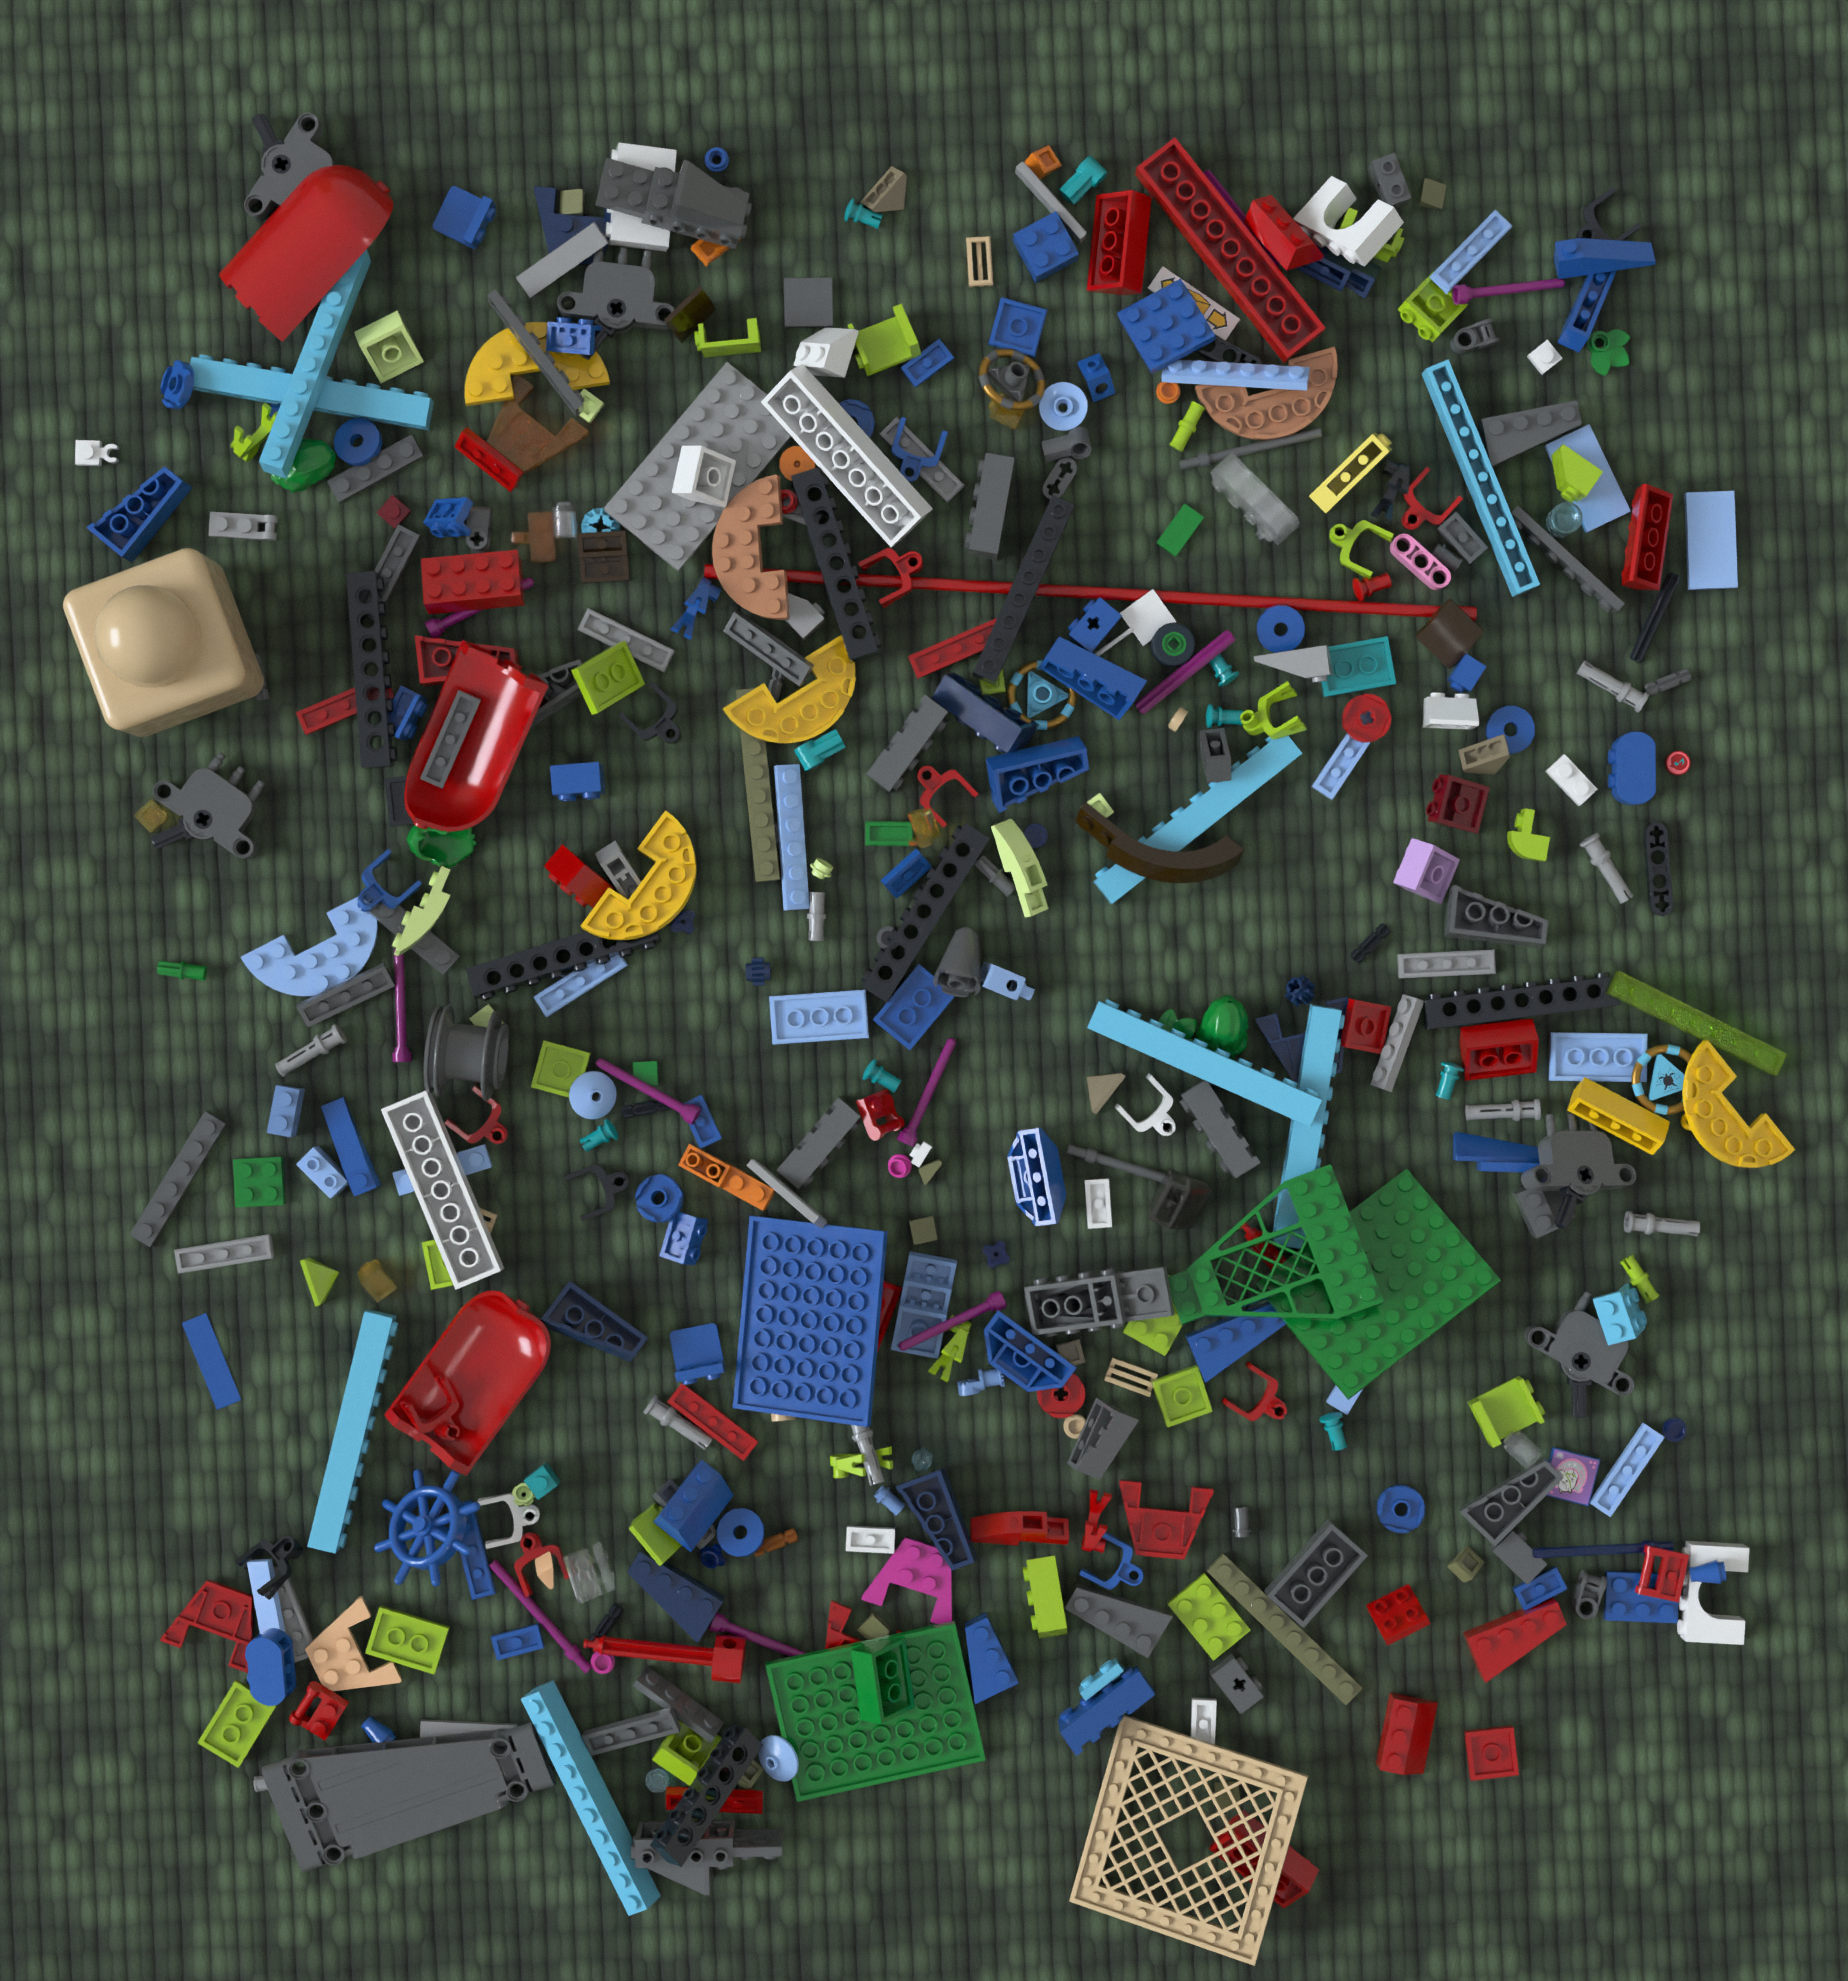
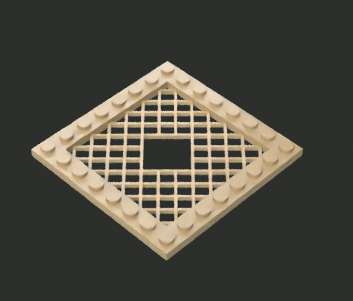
M1123 1714V1719L1120 1721L1069 1902L1255 1966L1308 1775ZM1139 1747L1146 1749L1137 1754ZM1154 1752L1168 1756L1169 1758L1161 1762H1158ZM1149 1753L1155 1765L1144 1770L1138 1758ZM1172 1760L1178 1773L1167 1778L1161 1766ZM1177 1760L1192 1765L1182 1770ZM1135 1762L1140 1773L1130 1778ZM1200 1767L1216 1773L1205 1778ZM1157 1768L1163 1781L1152 1786L1146 1774ZM1195 1768L1201 1781L1190 1786L1184 1774ZM1223 1775L1239 1781L1228 1786ZM1142 1776L1148 1788L1137 1793L1131 1781ZM1180 1776L1186 1788L1175 1794L1169 1781ZM1219 1776L1224 1789L1213 1794L1207 1781ZM1246 1783L1261 1787L1262 1789L1251 1793ZM1166 1784L1171 1796L1160 1801L1154 1789ZM1204 1784L1210 1796L1198 1801L1192 1789ZM1242 1784L1248 1796L1236 1801L1230 1789ZM1129 1786L1134 1796L1124 1801L1126 1790ZM1270 1791L1277 1793L1276 1800H1274ZM1151 1792L1157 1804L1145 1809L1140 1797ZM1189 1792L1195 1804L1183 1809L1178 1797ZM1227 1792L1233 1804L1222 1809L1216 1797ZM1266 1792L1271 1804L1260 1809L1254 1797ZM1136 1799L1142 1811L1131 1817L1125 1804ZM1174 1799L1180 1812L1169 1817L1163 1804ZM1212 1799L1218 1812L1207 1817L1201 1805ZM1251 1800L1256 1812L1245 1817L1239 1805ZM1159 1807L1165 1819L1154 1825L1148 1812ZM1197 1807L1220 1851L1178 1871L1156 1828ZM1235 1807L1241 1820L1230 1825L1224 1813ZM1122 1808L1127 1819L1117 1824ZM1273 1808L1268 1825L1263 1812ZM1144 1815L1150 1827L1139 1832L1133 1820ZM1220 1815L1226 1827L1215 1833L1209 1820ZM1259 1815L1265 1827L1253 1832L1248 1820ZM1130 1823L1135 1835L1124 1840L1118 1828ZM1244 1823L1250 1835L1238 1840L1232 1828ZM1153 1831L1158 1843L1147 1848L1141 1836ZM1229 1831L1235 1843L1223 1848L1217 1836ZM1267 1831L1263 1846L1261 1847L1256 1836ZM1114 1833H1116L1120 1843L1111 1847ZM1137 1838L1143 1851L1132 1855L1127 1843ZM1252 1839L1258 1851L1247 1856L1241 1844ZM1123 1846L1129 1858L1117 1863L1112 1851ZM1161 1846L1166 1859L1155 1863L1150 1851ZM1237 1846L1243 1859L1232 1864L1226 1852ZM1146 1854L1152 1866L1141 1871L1135 1859ZM1222 1854L1228 1866L1217 1872L1211 1859ZM1109 1855L1114 1866L1104 1870ZM1260 1855L1255 1871L1249 1860ZM1131 1861L1137 1874L1126 1879L1120 1867ZM1169 1862L1175 1874L1164 1879L1158 1867ZM1207 1862L1213 1874L1202 1879L1196 1867ZM1245 1862L1251 1875L1240 1880L1234 1868ZM1116 1869L1122 1882L1111 1887L1106 1874ZM1154 1869L1160 1882L1149 1887L1143 1875ZM1192 1870L1198 1882L1187 1887L1181 1875ZM1231 1870L1236 1882L1225 1887L1219 1875ZM1139 1877L1145 1889L1134 1895L1128 1882ZM1178 1878L1183 1890L1172 1895L1166 1883ZM1216 1878L1222 1890L1210 1895L1204 1883ZM1253 1878L1251 1889L1248 1895L1242 1883ZM1101 1879H1103L1106 1886L1100 1884ZM1125 1885L1129 1894L1116 1889ZM1162 1885L1168 1898L1157 1903L1151 1890ZM1201 1886L1206 1898L1195 1903L1190 1890ZM1239 1886L1245 1898L1233 1903L1228 1891ZM1148 1893L1151 1901L1139 1897ZM1186 1893L1191 1906L1180 1910L1175 1898ZM1224 1893L1230 1906L1219 1911L1213 1898ZM1171 1901L1175 1910L1162 1905ZM1209 1901L1215 1913L1203 1918L1198 1906ZM1247 1902L1243 1917L1241 1918L1236 1907ZM1194 1909L1198 1918L1185 1913ZM1232 1909L1238 1922L1227 1927L1221 1914ZM1217 1917L1222 1926L1208 1921ZM1240 1925V1928H1239V1931H1238V1932L1235 1931V1930H1232L1233 1928H1235V1927H1237V1926Z

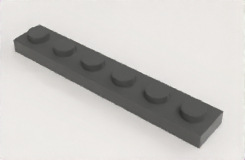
M496 289L487 295L489 304L574 415L577 417L584 412L583 402L585 401L577 389L574 391L568 385L570 383L568 377L562 370L558 372L554 366L555 361L548 351L544 353L541 350L539 339L533 332L528 333L524 327L526 323L520 314H514L509 308L511 303L504 294L499 295Z
M1516 506L1511 511L1518 531H1524L1532 545L1535 547L1540 546L1546 552L1545 556L1552 563L1560 564L1564 568L1562 570L1563 573L1571 580L1576 579L1581 584L1580 588L1587 595L1596 597L1599 600V606L1604 611L1615 613L1621 609L1625 603L1519 506Z
M204 1111L129 1235L149 1247L153 1246L227 1125L226 1122L210 1112Z

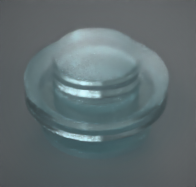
M925 1447L916 1450L912 1458L914 1469L926 1471L931 1464L932 1453L928 1452V1449Z
M662 1768L650 1770L645 1779L647 1788L655 1793L666 1790L670 1782L668 1773Z

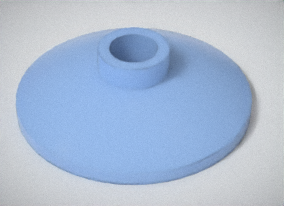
M1067 382L1055 383L1045 390L1044 396L1039 402L1040 415L1043 421L1055 430H1071L1080 425L1086 416V397L1082 390L1074 384ZM1065 404L1067 411L1060 412L1058 406Z
M598 1071L585 1072L578 1076L571 1085L569 1092L570 1104L573 1110L583 1118H601L613 1108L617 1095L613 1081L604 1073ZM598 1092L599 1098L593 1101V1093Z
M778 1735L765 1737L761 1741L763 1746L758 1752L761 1766L775 1780H791L795 1777L799 1768L796 1751L783 1737Z

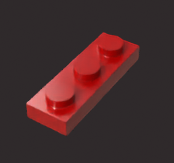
M468 427L461 432L454 447L508 491L512 492L517 487L524 472Z

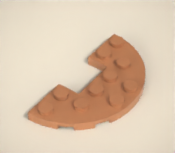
M1331 347L1287 361L1288 366L1310 367L1307 391L1272 389L1248 396L1246 387L1202 384L1195 386V391L1206 412L1215 422L1229 432L1253 440H1271L1286 437L1307 427L1327 405L1337 378L1336 349Z
M772 475L749 484L727 504L715 528L712 556L719 582L737 604L760 617L789 620L787 572L785 570L763 572L760 527L783 524L780 476Z

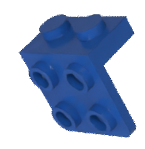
M452 186L437 214L433 228L435 231L475 250L477 245L482 243L486 234L485 229L488 223L492 222L496 214V205L492 199L483 196L481 199L465 190Z
M401 685L393 699L394 712L390 713L391 722L395 724V737L407 742L408 738L412 739L417 731L418 726L415 724L419 716L423 717L428 709V704H426L428 699Z
M715 1323L674 1330L670 1333L669 1336L676 1366V1382L682 1381L683 1385L697 1382V1378L705 1376L707 1380L720 1378V1373L725 1372L726 1368L718 1328Z

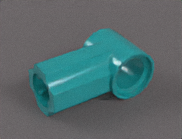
M1090 155L1078 166L1076 173L1059 189V192L1068 203L1074 206L1091 188H1095L1106 177L1108 172Z
M835 729L815 741L811 740L797 747L794 752L806 772L846 747Z

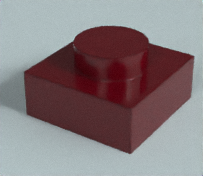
M391 495L377 511V514L396 529L397 525H401L411 514V511Z

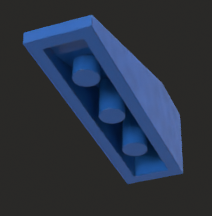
M1587 238L1555 242L1554 263L1558 279L1651 266L1656 263L1651 242Z
M1616 271L1587 275L1557 343L1578 353L1581 351L1590 337Z
M342 1097L321 1106L344 1174L354 1197L381 1186L345 1098Z

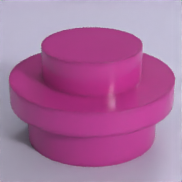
M895 1154L889 1159L888 1170L892 1176L903 1178L911 1172L912 1164L907 1156Z
M598 1652L592 1655L591 1666L595 1672L606 1674L613 1669L615 1665L614 1655L603 1654L602 1657Z

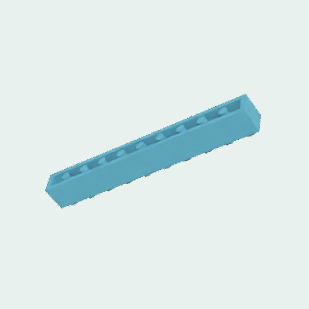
M367 249L321 300L259 459L264 472L285 479L288 477L370 266L371 259Z
M199 355V358L191 357L190 365L194 372L193 390L277 405L282 403L293 375L285 373V369L271 367V370L261 369V365L247 363V366L237 365L238 362L231 359H223V362L214 361V357L208 355ZM326 376L313 411L352 418H363L375 422L429 431L434 402L431 398H428V394L415 391L411 395L405 394V390L390 387V391L380 389L381 386L366 383V387L358 386L356 381L342 379L341 383L335 382L332 377Z
M1449 359L1428 367L1422 373L1423 379L1510 593L1514 597L1539 586L1540 583Z
M1289 736L1276 740L1270 737L1266 738L1267 745L1261 749L1256 746L1246 754L1249 758L1243 764L1237 761L1231 766L1230 781L1211 782L1208 784L1211 788L1205 794L1199 791L1189 799L1192 803L1186 809L1182 806L1170 814L1173 818L1167 824L1163 821L1151 829L1154 833L1148 839L1143 836L1138 841L1153 848L1179 852L1299 757L1302 752ZM1115 864L1110 869L1105 866L1095 874L1097 879L1093 882L1109 903L1113 904L1146 877L1139 876Z
M1106 999L1105 1003L1102 1001L1098 1002L1088 1024V1029L1309 1127L1312 1126L1323 1099L1319 1098V1092L1308 1087L1305 1091L1296 1088L1298 1083L1285 1077L1283 1081L1274 1078V1072L1265 1068H1261L1260 1071L1251 1068L1253 1063L1242 1058L1235 1061L1229 1058V1052L1222 1049L1210 1050L1207 1048L1208 1043L1197 1038L1192 1042L1184 1038L1186 1034L1172 1028L1171 1032L1162 1028L1163 1023L1151 1018L1149 1022L1140 1019L1142 1014L1134 1010L1128 1009L1127 1012L1118 1009V1003Z
M1310 1004L1296 1088L1303 1091L1307 1087L1320 1093L1319 1098L1323 1099L1311 1127L1291 1119L1281 1184L1286 1180L1320 1168L1321 1158H1317L1319 1148H1323L1325 1134H1321L1323 1124L1327 1125L1329 1111L1325 1110L1326 1103L1331 1101L1333 1087L1329 1086L1330 1079L1335 1077L1337 1063L1333 1062L1334 1055L1339 1053L1341 1039H1337L1338 1031L1343 1029L1345 1015H1341L1342 1010L1338 1008ZM1286 1189L1279 1193L1273 1232L1294 1225L1299 1221ZM1303 1229L1295 1231V1233L1305 1237ZM1288 1234L1271 1241L1283 1246ZM1291 1235L1286 1247L1301 1249L1304 1240Z
M371 1309L364 1311L307 1547L336 1554L340 1547L344 1548L347 1539V1534L344 1533L345 1526L350 1524L353 1515L350 1505L351 1501L356 1500L359 1487L355 1486L357 1477L361 1478L364 1470V1463H361L363 1454H367L370 1445L367 1435L369 1430H373L376 1417L372 1416L374 1407H378L381 1400V1393L378 1390L380 1383L384 1384L387 1370L384 1369L385 1361L390 1360L393 1346H390L391 1337H395L399 1323L395 1322L396 1315Z
M554 1680L535 1687L522 1697L521 1701L628 1916L647 1910L661 1895L648 1869L636 1868L635 1859H631L633 1839Z

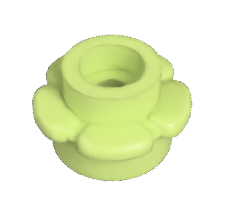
M817 858L814 863L810 864L813 869L812 874L820 879L831 877L833 866L825 860Z
M526 1483L519 1484L512 1491V1495L515 1497L513 1501L516 1505L529 1506L533 1503L535 1495Z

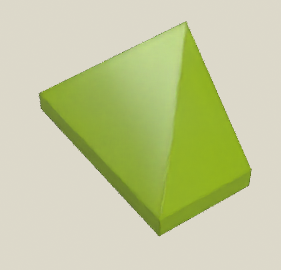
M310 1257L300 1260L315 1307L325 1303L339 1272Z

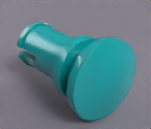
M852 198L845 210L844 221L847 222L849 217L855 223L859 221L878 229L883 214L863 207V204H859V206L854 204L855 199Z
M1218 654L1209 662L1216 672L1215 677L1221 680L1218 684L1219 687L1231 683L1240 674L1238 671L1232 672L1233 667L1226 663L1221 654Z
M1208 704L1205 716L1206 726L1211 728L1213 723L1216 726H1221V724L1242 725L1240 715L1243 713V710H1223L1222 707L1213 709V705Z
M873 1059L867 1065L862 1079L866 1080L869 1077L872 1083L877 1082L894 1093L901 1079L883 1070V1066L880 1065L878 1067L875 1065L877 1060Z
M1443 1061L1441 1065L1445 1067L1440 1072L1442 1077L1435 1095L1450 1100L1455 1081L1459 1080L1460 1077L1458 1072L1464 1071V1068L1456 1063Z
M609 1119L604 1120V1126L599 1125L597 1130L580 1138V1143L585 1144L582 1147L586 1152H589L603 1142H610V1138L614 1140L619 1139L617 1129Z
M1330 1412L1319 1418L1321 1423H1325L1324 1430L1328 1431L1332 1450L1335 1451L1347 1447L1341 1428L1343 1427V1422L1339 1420L1343 1417L1342 1412Z

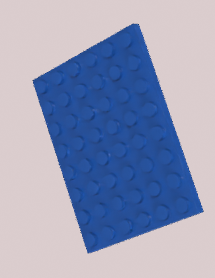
M755 1215L749 1217L733 1408L863 1427L871 1426L888 1231L825 1224L821 1229L812 1222Z

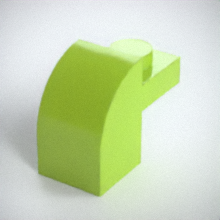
M1522 809L1520 813H1517L1515 819V827L1518 830L1507 832L1508 844L1517 856L1527 860L1544 862L1547 859L1550 837L1531 834L1535 810Z

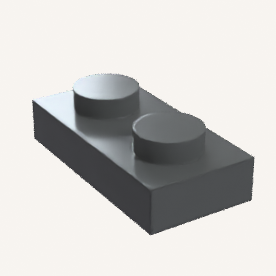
M1457 512L1437 528L1468 565L1488 548Z

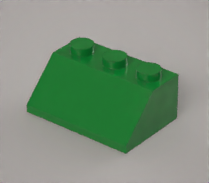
M905 1638L867 1642L851 1650L860 1719L862 1721L883 1724L915 1708Z

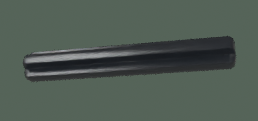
M1669 573L1632 650L1630 659L1637 663L1643 662L1681 580V577L1677 574Z

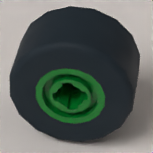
M1175 622L1165 624L1152 637V655L1163 666L1170 668L1182 666L1194 653L1195 638L1190 629L1183 624Z

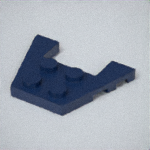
M534 186L549 253L593 222L597 224L605 236L606 222L611 221V213H607V208H605L604 218L555 214L556 188ZM609 243L603 246L604 256L609 247ZM594 253L578 265L589 266L592 264Z
M1348 997L1325 1001L1326 1007L1338 1008L1342 1010L1341 1015H1346ZM1277 1013L1255 1018V1022L1292 1081L1298 1083L1306 1032L1282 1037ZM1339 1029L1337 1039H1341L1343 1029ZM1341 1046L1339 1053L1334 1055L1333 1062L1337 1063L1336 1074L1342 1073L1344 1047Z

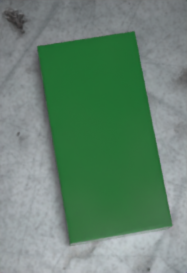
M1184 503L1156 544L1176 557L1204 517Z
M865 821V846H913L914 822Z

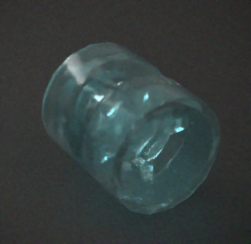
M1562 502L1546 515L1545 527L1547 532L1557 538H1564L1572 534L1582 523V512L1574 503Z

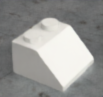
M823 328L800 342L794 366L798 367L804 364L813 375L845 378L859 331L856 329Z
M682 446L672 493L691 501L726 507L736 460L703 446Z
M1431 693L1430 697L1424 698L1422 728L1471 730L1479 726L1476 699L1469 698V694H1455V698L1445 697V693Z

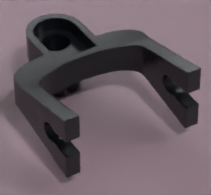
M1612 187L1585 207L1583 216L1587 224L1578 230L1575 239L1582 238V234L1586 232L1590 235V239L1624 241L1637 232L1641 226L1637 223L1618 238L1608 236L1599 226L1594 215V208L1614 195L1616 190Z
M1390 459L1387 460L1382 474L1391 476V479L1386 485L1388 489L1383 499L1372 511L1371 516L1378 518L1381 512L1384 511L1383 521L1389 524L1392 523L1393 502L1398 490L1406 495L1409 491L1410 468L1408 465L1401 462L1398 464Z
M652 681L649 685L667 702V709L659 721L646 730H639L622 712L618 716L644 741H649L659 735L666 743L677 744L681 740V731L672 720L678 712V706ZM669 732H675V736L669 738Z
M595 1164L565 1175L566 1180L582 1174L593 1172L597 1175L603 1186L606 1197L605 1206L580 1216L582 1221L614 1208V1193L626 1189L629 1183L625 1173L615 1172L606 1175L603 1168ZM622 1177L624 1180L623 1185H615V1178Z
M290 1536L282 1537L276 1544L268 1540H261L236 1559L235 1563L248 1570V1561L258 1559L264 1551L272 1555L278 1565V1574L257 1590L259 1595L265 1596V1598L270 1600L291 1576L292 1569L288 1561L291 1558L298 1559L303 1553V1548L300 1547L301 1545L298 1544L297 1540Z

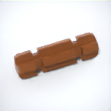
M792 1528L785 1531L784 1534L781 1532L764 1539L762 1546L754 1555L760 1556L765 1554V1551L771 1552L784 1547L786 1543L797 1542L798 1535L796 1530Z

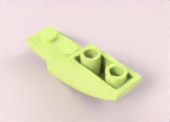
M1007 819L991 826L1004 871L1011 872L1024 916L1031 917L1047 910L1048 906L1042 889L1047 886V882L1028 840L1012 819Z
M441 866L439 873L433 872L429 885L433 886L430 894L424 893L419 905L423 909L414 906L412 912L406 911L401 923L405 925L402 934L397 932L392 946L396 947L394 955L399 956L416 945L430 931L442 914L450 897L449 894L442 892L450 869Z

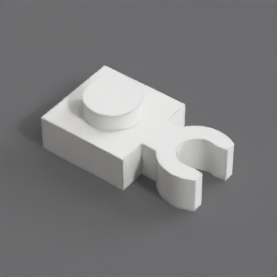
M76 440L75 464L77 466H102V459L112 464L118 463L119 459L110 458L109 453L111 450H119V447L115 444H108L102 448L101 441Z

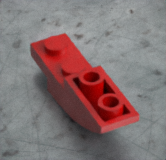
M1037 1511L1002 1512L982 1515L970 1519V1541L1018 1546L1020 1541L1067 1545L1069 1542L1068 1519L1047 1517V1512Z

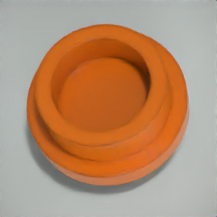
M1161 381L1156 389L1157 398L1165 404L1177 401L1180 396L1178 383Z

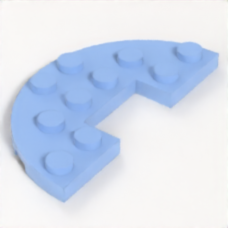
M358 897L327 912L337 935L298 955H295L287 937L282 935L241 956V959L257 979L272 989L295 996H315L357 976L363 970L376 946L378 920L369 912H362L361 907L358 908ZM364 900L365 903L370 904V900Z

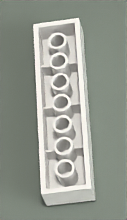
M804 364L790 370L761 401L890 547L901 541L933 510Z
M423 1091L382 1108V1114L455 1290L503 1270L504 1266L432 1093Z

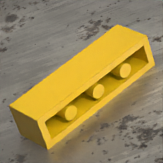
M1586 1077L1573 1090L1567 1111L1651 1155L1664 1143L1670 1121Z

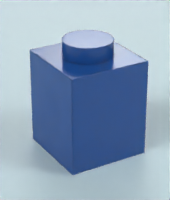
M1464 654L1447 681L1452 683L1450 687L1461 694L1463 692L1468 693L1473 689L1487 666L1468 654Z

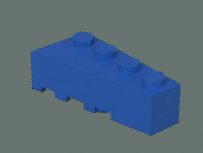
M163 467L141 484L136 492L132 495L128 494L122 499L123 502L114 509H109L96 523H91L86 528L121 557L133 563L192 487L174 472Z
M1268 1301L1244 1310L1248 1312H1276ZM1227 1317L1185 1334L1201 1376L1206 1383L1286 1323L1282 1318Z
M1137 1665L1133 1668L1131 1666L1127 1667L1120 1674L1119 1678L1109 1682L1087 1701L1082 1698L1078 1706L1073 1709L1070 1707L1064 1710L1058 1719L1059 1731L1077 1756L1083 1752L1082 1745L1090 1741L1094 1743L1101 1738L1100 1735L1105 1727L1113 1728L1123 1719V1713H1133L1155 1695L1154 1689Z

